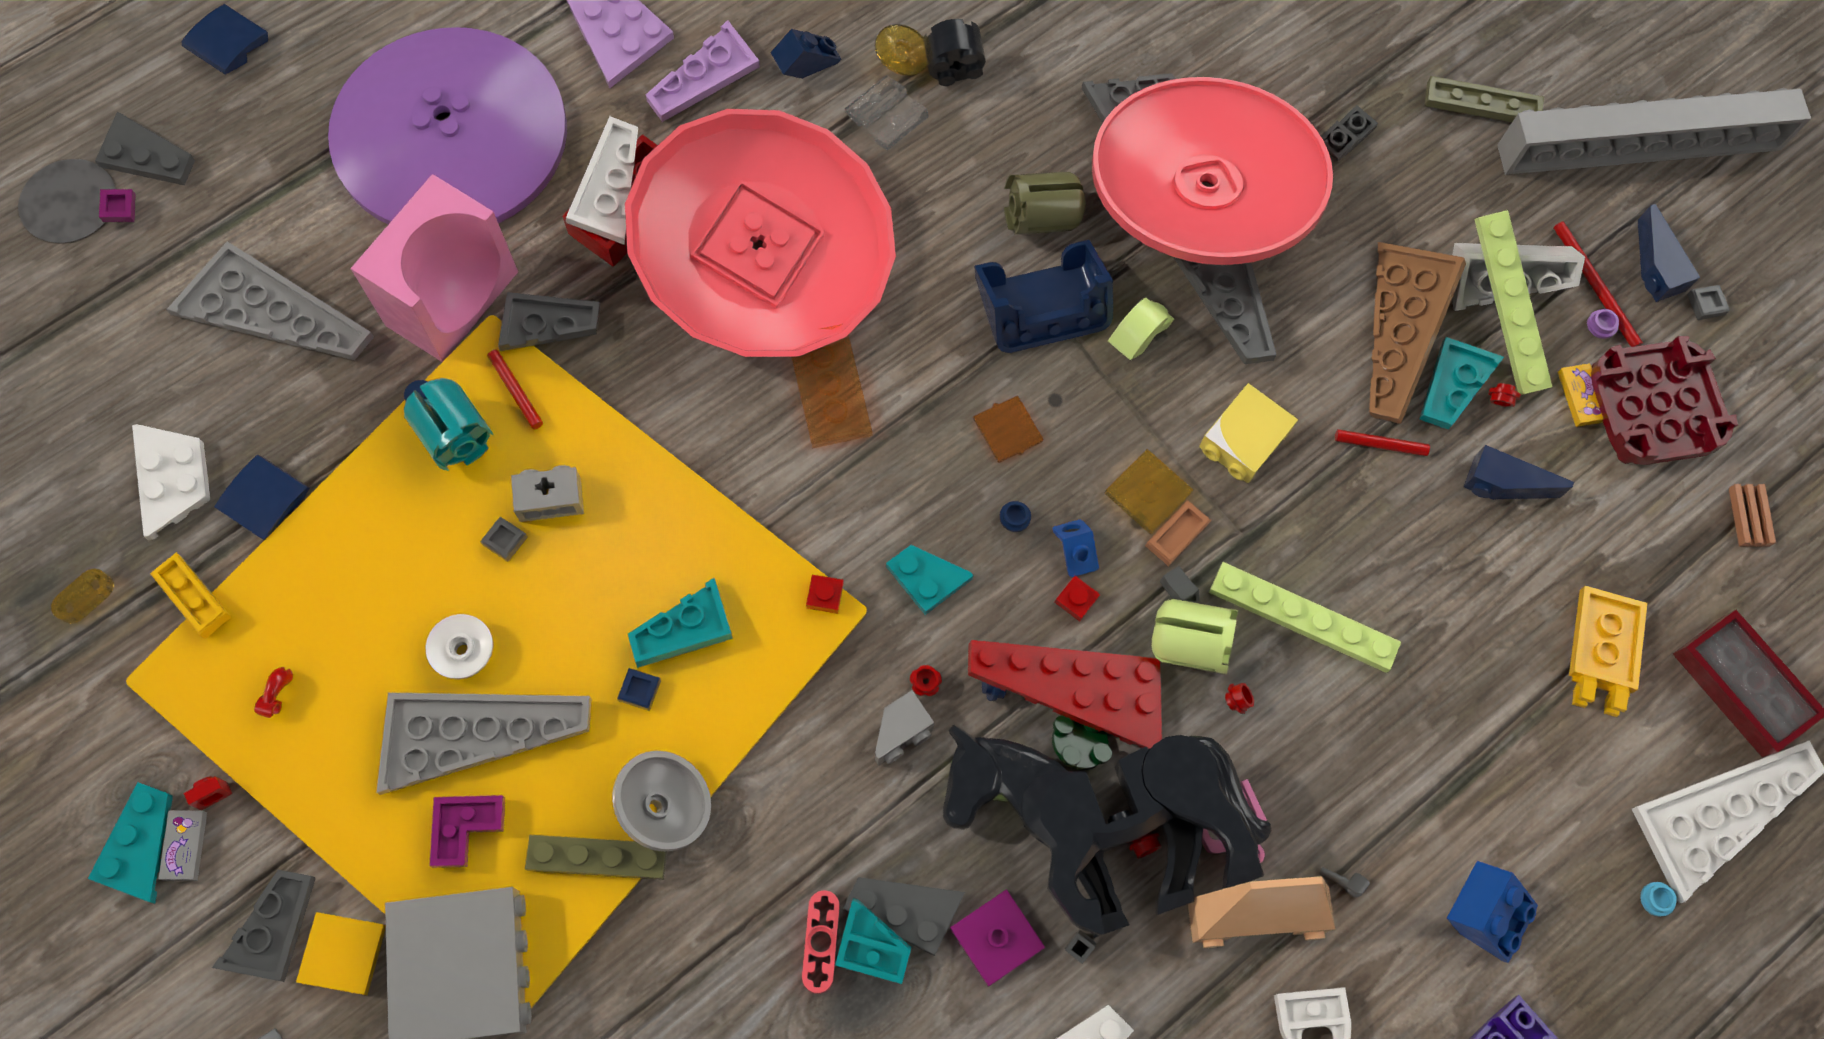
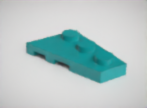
M1445 337L1440 347L1419 420L1449 430L1504 357Z
M137 782L88 879L155 904L157 897L155 885L157 873L160 872L163 838H165L168 811L171 810L173 795Z

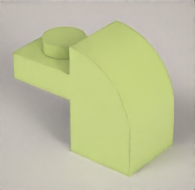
M1144 298L1121 321L1108 342L1129 360H1132L1142 354L1153 338L1167 329L1174 318L1168 314V310L1163 305Z

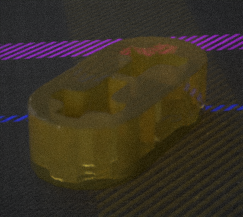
M94 568L85 571L53 599L51 604L53 615L69 624L81 621L109 597L114 588V581L100 569ZM95 579L99 581L100 588L97 590L93 589L91 584ZM68 602H71L74 608L71 613L67 612L65 607Z

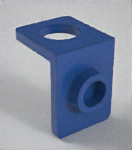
M1080 519L1053 527V533L1062 542L1067 572L1070 577L1099 569L1093 531L1083 520ZM1069 529H1079L1074 532H1064Z

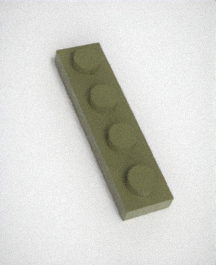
M1430 76L1427 82L1426 107L1513 122L1518 113L1526 110L1543 111L1544 96Z
M529 835L525 870L664 880L667 851L652 850L635 841Z

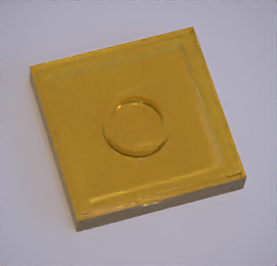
M1146 449L1106 489L1104 494L1151 535L1192 494L1194 489L1151 451Z

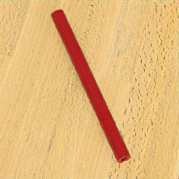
M1562 221L1555 225L1553 229L1564 246H1572L1585 256L1582 273L1605 309L1613 311L1618 316V328L1630 347L1641 346L1643 342L1565 222Z

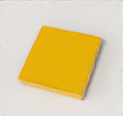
M316 912L296 983L368 996L386 925Z

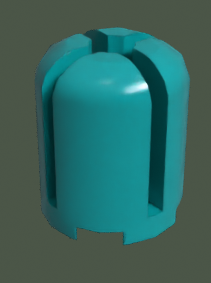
M446 378L428 381L420 386L422 392L427 397L425 400L419 392L413 391L404 406V417L440 469L449 471L448 465H454L462 461L469 465L489 449L486 442L490 434L493 436L494 434L459 384Z

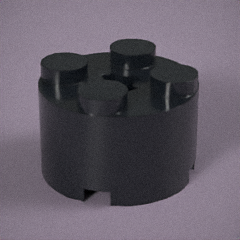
M949 19L931 27L932 33L928 37L925 34L923 42L930 75L938 80L939 85L950 86L955 81L977 79L983 75L986 59L980 29L976 23L971 21V25L964 24L963 19Z

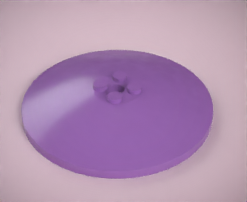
M460 27L439 28L414 33L386 45L371 55L352 73L342 87L332 109L328 133L329 150L334 168L347 192L366 212L388 225L432 174L492 210L499 224L530 204L543 191L555 174L565 149L567 120L564 104L555 80L540 60L526 48L506 37L488 31ZM440 113H450L449 118L443 121L436 120Z

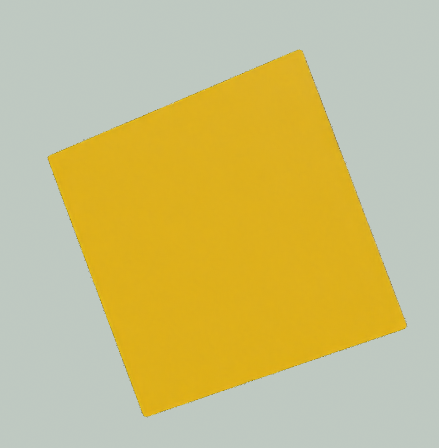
M490 315L425 379V381L446 378L460 385L494 434V436L490 434L486 442L489 449L469 465L462 461L454 465H448L449 471L440 469L405 419L404 406L406 402L404 400L212 592L231 618L206 639L201 637L188 620L185 619L128 676L126 684L384 914L385 903L506 887H514L519 890V894L524 895L526 902V915L521 917V931L526 930L528 939L527 952H523V966H528L530 976L529 988H524L525 1003L529 1002L532 1009L642 878L525 870L529 835L634 841L623 830L617 820L613 808L612 792L614 782L620 770L631 759L645 752L666 751L679 755L689 761L704 778L711 798L866 616L867 609L865 605L844 589L838 614L806 609L812 574L828 576L535 346L500 351L501 356L543 421V425L540 428L532 429L487 357L490 351L495 349L499 351L498 343L502 320L495 315ZM560 465H567L571 468L576 467L581 478L584 514L524 522L519 521L514 512L511 475H517L529 469L538 470L539 472L549 471ZM499 517H502L527 535V539L508 562L490 551L480 542ZM715 578L733 639L637 668L628 633L660 612L666 613L678 605L680 599L688 594L692 596L704 588L706 582ZM457 614L471 615L480 619L488 627L493 638V651L486 666L477 674L464 679H450L437 673L429 664L425 649L428 635L433 627L446 617ZM467 645L459 646L457 654L462 655L466 653ZM280 667H284L285 670L290 669L293 673V679L280 691L276 700L282 702L281 711L273 714L271 718L256 714L254 712L255 704L259 697L264 694L267 679L272 671ZM629 668L661 679L650 711L619 702L617 699ZM388 693L590 696L592 699L590 728L587 733L382 795L376 793ZM503 795L505 797L504 832H469L467 867H430L434 797ZM650 804V809L657 813V808Z

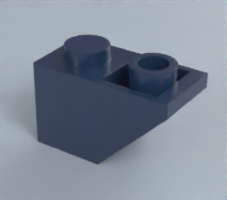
M791 29L770 52L783 75L801 79L836 65L842 60L836 51L835 43L829 37Z

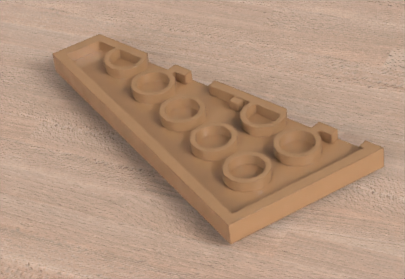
M1378 242L1379 260L1376 271L1378 279L1374 310V350H1372L1373 377L1371 378L1369 412L1374 418L1401 424L1466 266V261L1464 257Z

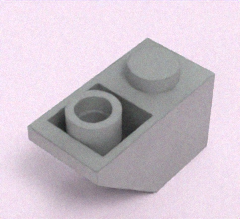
M913 690L884 708L875 751V761L878 765L884 761L887 764L893 763L904 755V748L912 743L918 746L932 736L930 731L933 730L934 721Z

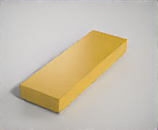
M177 552L150 573L196 632L204 639L231 618L229 613Z

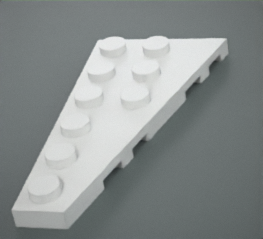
M1809 740L1632 808L1670 887L1676 894L1678 903L1686 902L1699 886L1713 877V873L1725 862L1730 861L1764 829V826L1769 821L1777 817L1795 797L1800 796L1824 773V766Z

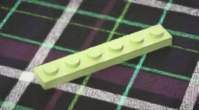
M1506 210L1478 217L1474 220L1517 391L1523 395L1551 388L1552 383L1509 212Z
M1222 562L1209 591L1210 594L1385 673L1391 670L1401 644L1399 640L1225 562Z

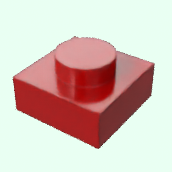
M812 574L806 609L838 614L844 580Z
M1074 576L1054 603L1080 622L1099 599L1100 594L1077 576Z
M209 776L195 782L193 788L183 794L188 805L202 811L233 793L228 782L216 776Z

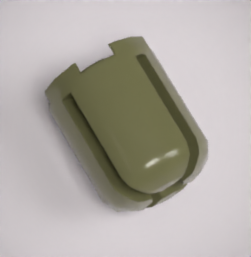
M1071 172L1009 175L1006 179L1004 189H1010L1009 207H1004L1008 230L1016 231L1014 235L1072 231L1079 226L1084 216L1086 201L1083 186L1079 177Z

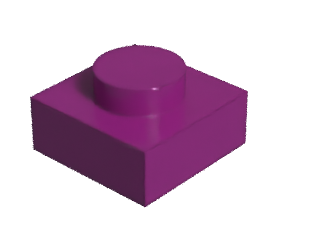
M100 189L99 218L102 222H135V192L132 189Z

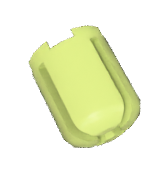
M1177 599L1165 601L1157 611L1156 624L1152 636L1151 646L1155 657L1162 663L1227 675L1228 665L1223 664L1229 663L1238 610Z

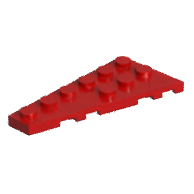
M978 640L970 641L968 646V676L1003 691L1007 689L1025 697V700L1031 703L1042 704L1053 709V712L1089 726L1099 732L1102 730L1120 738V741L1129 745L1135 744L1142 748L1145 746L1152 748L1155 743L1162 740L1160 661L1157 658Z

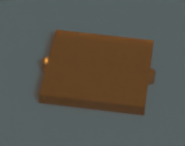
M1018 395L1000 404L994 403L992 408L973 416L976 425L998 463L1017 454L1023 455L1025 450L1042 443L1044 440Z

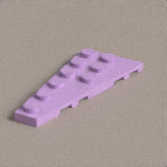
M566 0L587 44L595 56L599 68H601L609 88L674 39L673 31L639 0Z

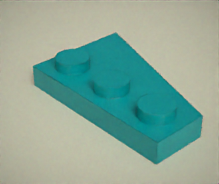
M715 578L706 582L705 587L692 596L688 594L680 599V603L666 613L660 612L628 633L637 668L733 639Z

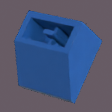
M1477 861L1448 914L1447 920L1460 935L1501 961L1509 963L1513 954L1521 946L1522 936L1528 924L1532 923L1535 919L1538 905L1514 873Z

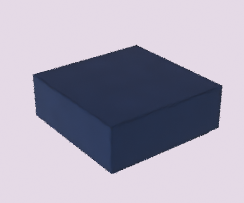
M629 668L617 699L619 702L650 711L661 679Z

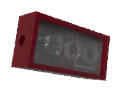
M1737 610L1719 618L1673 653L1674 657L1761 757L1778 753L1824 718V708Z

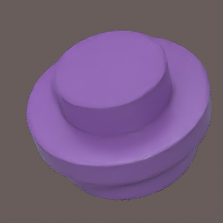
M1609 309L1597 310L1589 316L1587 326L1594 336L1606 339L1612 337L1617 332L1619 319Z

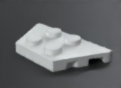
M136 424L132 425L143 535L150 541L158 537L157 532L172 522L177 524L186 518L190 511L198 509L210 501L204 443L199 438Z

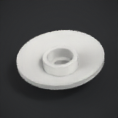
M466 614L452 615L438 622L429 633L425 648L426 657L431 667L440 675L450 679L468 678L477 674L488 663L493 651V638L488 627L480 619ZM467 645L466 653L462 655L457 654L459 646Z

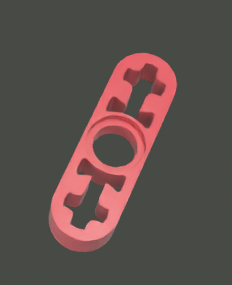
M826 890L815 893L811 897L808 907L802 981L805 988L814 994H822L828 991L834 979L840 905L836 895ZM822 898H828L829 904L834 905V910H829L826 917V923L834 922L832 929L824 925L812 927L813 920L820 923V911L814 909L815 904H820ZM818 932H825L831 938V945L824 952H817L811 946V939ZM810 955L819 959L830 957V964L822 962V973L828 975V980L822 981L820 987H814L813 981L808 980V975L815 973L816 961L809 962Z

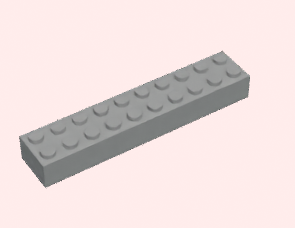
M1786 88L1767 92L1755 90L1744 94L1723 93L1718 96L1709 97L1697 95L1685 99L1667 98L1662 101L1651 102L1640 100L1634 103H1610L1604 106L1591 107L1590 105H1583L1578 108L1569 109L1557 107L1546 111L1526 110L1518 113L1497 146L1505 175L1779 151L1811 120V116L1802 90H1787Z

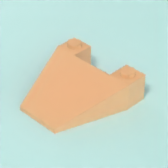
M1322 876L1247 882L1194 897V902L1188 904L1193 943L1203 942V948L1224 946L1223 940H1228L1232 937L1292 932L1293 935L1304 934L1305 940L1325 939V933L1335 930L1330 891Z

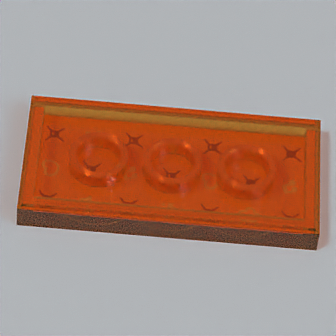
M842 324L819 329L833 330L841 326ZM849 335L804 355L791 357L812 449L873 436Z

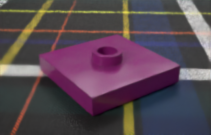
M1007 889L950 927L953 935L987 987L1045 948Z

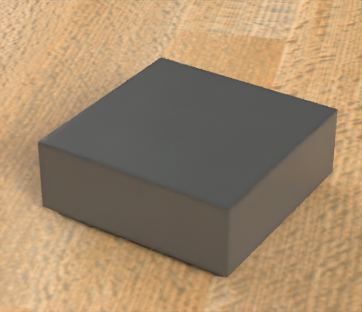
M1720 285L1692 289L1687 294L1697 320L1725 316L1730 311Z
M499 517L480 542L483 546L508 562L527 539V535L502 517Z

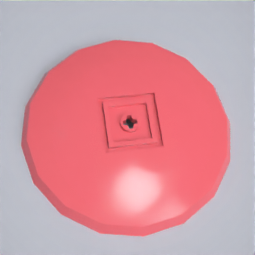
M725 109L678 126L643 159L625 202L627 254L650 300L693 338L744 357H797L847 337L880 303L896 258L891 207L868 164L828 129L780 110ZM763 241L762 247H759L758 250L752 248L753 242Z

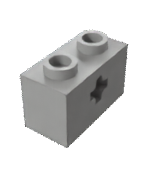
M560 465L549 471L539 472L538 470L529 469L522 471L520 474L511 475L514 512L520 522L584 514L581 478L576 467L571 468L567 465Z

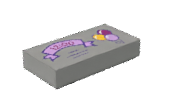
M192 810L168 811L159 880L198 881L207 812Z

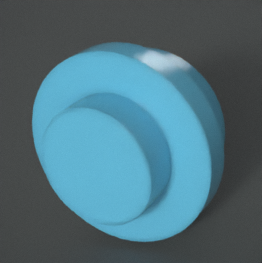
M1662 882L1647 884L1642 889L1640 895L1644 909L1651 915L1658 917L1666 916L1675 909L1677 902L1676 894L1672 888Z

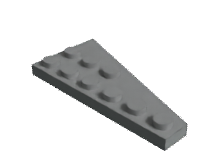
M228 241L166 309L173 316L351 360H356L374 338L369 330Z
M388 693L376 793L382 795L587 733L590 728L592 699L590 696Z

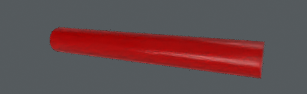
M497 349L490 351L487 357L532 429L540 428L543 425V421Z
M1337 429L1335 434V441L1421 456H1428L1430 452V444Z

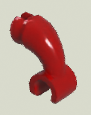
M280 667L272 671L267 679L264 694L259 697L255 704L254 712L256 714L271 718L273 714L281 711L282 702L276 700L280 691L293 679V673L290 669L285 670L284 667Z

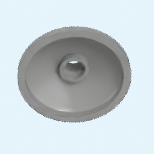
M666 751L642 753L631 759L620 770L614 782L612 802L617 820L623 830L634 841L646 848L664 852L682 849L695 841L708 824L711 813V798L707 784L700 772L689 761L679 755ZM650 804L657 808V813L650 809Z

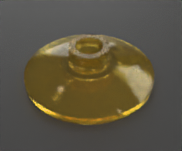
M893 24L883 28L877 35L875 40L876 54L882 64L889 70L908 76L920 73L927 66L923 42L924 37L915 29L906 25Z

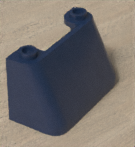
M1090 240L1076 242L1067 246L1062 252L1061 266L1006 278L1005 271L999 263L988 262L974 266L975 279L995 342L1002 352L1012 353L1105 330L1112 323L1113 279Z

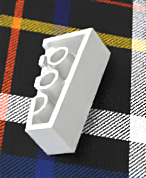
M1454 243L1452 255L1464 257L1466 266L1452 298L1453 310H1463L1467 306L1476 304L1480 306L1492 304L1495 299L1481 244ZM1517 245L1529 294L1535 292L1541 294L1579 286L1585 256L1572 246Z

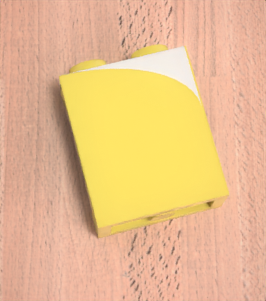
M1248 383L1204 435L1199 447L1210 460L1218 461L1225 466L1234 478L1249 483L1282 440L1289 435L1298 419Z

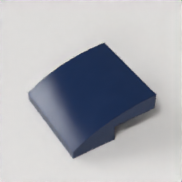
M223 4L202 18L187 33L181 44L182 47L226 75L247 63L248 52L268 42V32L226 4Z
M256 455L233 479L214 507L265 540L282 523L285 516L291 514L300 505L310 488L261 455Z

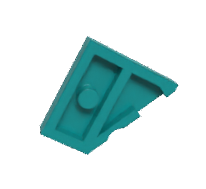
M913 545L908 546L886 563V568L924 615L973 580L974 577L970 571Z
M853 898L835 966L902 984L912 947L860 900Z

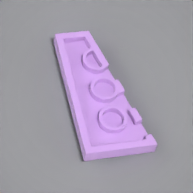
M727 20L721 26L720 32L714 37L710 36L703 42V47L694 55L690 54L683 60V65L676 72L671 71L646 94L647 102L660 120L664 122L760 67L759 60Z

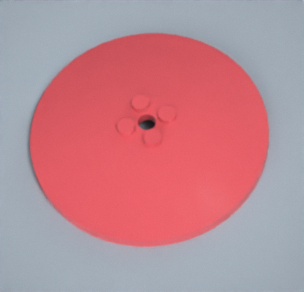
M1189 77L1168 80L1132 94L1115 107L1104 120L1095 140L1092 157V175L1098 196L1111 217L1125 231L1140 242L1161 253L1203 264L1233 265L1256 262L1280 254L1295 246L1315 228L1322 218L1330 198L1333 183L1332 162L1328 149L1318 131L1304 115L1286 101L1261 88L1234 80L1212 77ZM1202 182H1208L1209 184L1214 186L1207 187L1204 186Z

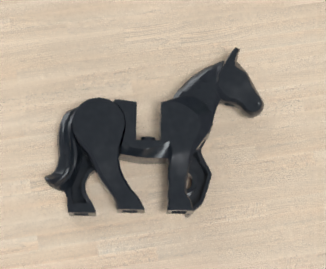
M952 725L949 729L950 735L957 743V748L950 766L943 806V819L947 825L953 829L960 830L969 828L975 819L977 811L984 804L990 802L998 795H1003L1017 812L1029 833L1050 848L1051 861L1047 887L1050 894L1072 924L1079 929L1092 933L1093 938L1129 926L1122 911L1121 903L1115 893L1109 871L1103 860L1104 852L1140 839L1160 827L1166 839L1167 864L1164 879L1158 893L1156 915L1194 902V877L1202 849L1203 829L1211 831L1223 843L1226 850L1223 889L1247 883L1264 876L1258 858V844L1268 839L1272 831L1271 824L1268 821L1259 819L1251 810L1244 797L1240 780L1229 754L1218 742L1210 737L1168 736L1155 743L1152 748L1145 746L1118 760L1114 769L1132 815H1130L1129 810L1119 812L1110 816V819L1107 820L1108 824H1106L1086 772L1067 771L1054 759L1020 743L1005 739L974 738L955 725ZM1077 879L1080 880L1090 899L1085 898L1080 893L1076 884Z

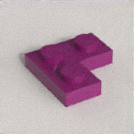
M503 795L434 797L430 867H467L469 832H504L505 797Z

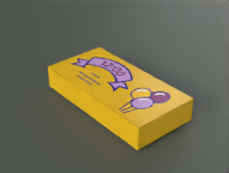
M1590 363L1564 367L1557 372L1576 427L1603 423V416L1592 386V367Z

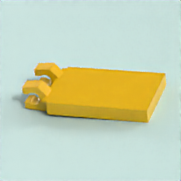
M1588 586L1580 589L1569 676L1572 677L1571 681L1576 682L1573 690L1572 705L1586 708L1588 702H1594L1597 688L1608 691L1605 698L1604 714L1618 717L1620 711L1625 712L1627 710L1628 697H1630V693L1636 692L1639 686L1647 613L1646 602Z

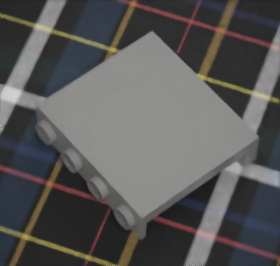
M514 887L385 903L389 1039H475L513 1033H527L526 1025L531 1024L532 1020L531 1006L529 1002L525 1003L524 988H529L530 984L528 966H523V952H527L528 939L526 930L521 931V917L526 915V902L524 895L519 894V890Z

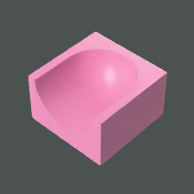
M434 174L427 179L350 268L384 325L441 362L453 352L518 273L494 212Z

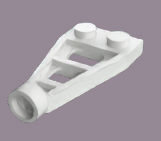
M1345 987L1274 995L1279 1029L1283 1039H1302L1303 1030L1315 1027L1329 1028L1333 1039H1351V1018Z

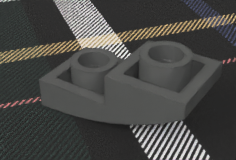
M1356 105L1340 122L1337 120L1321 137L1329 154L1339 161L1377 128L1378 123Z

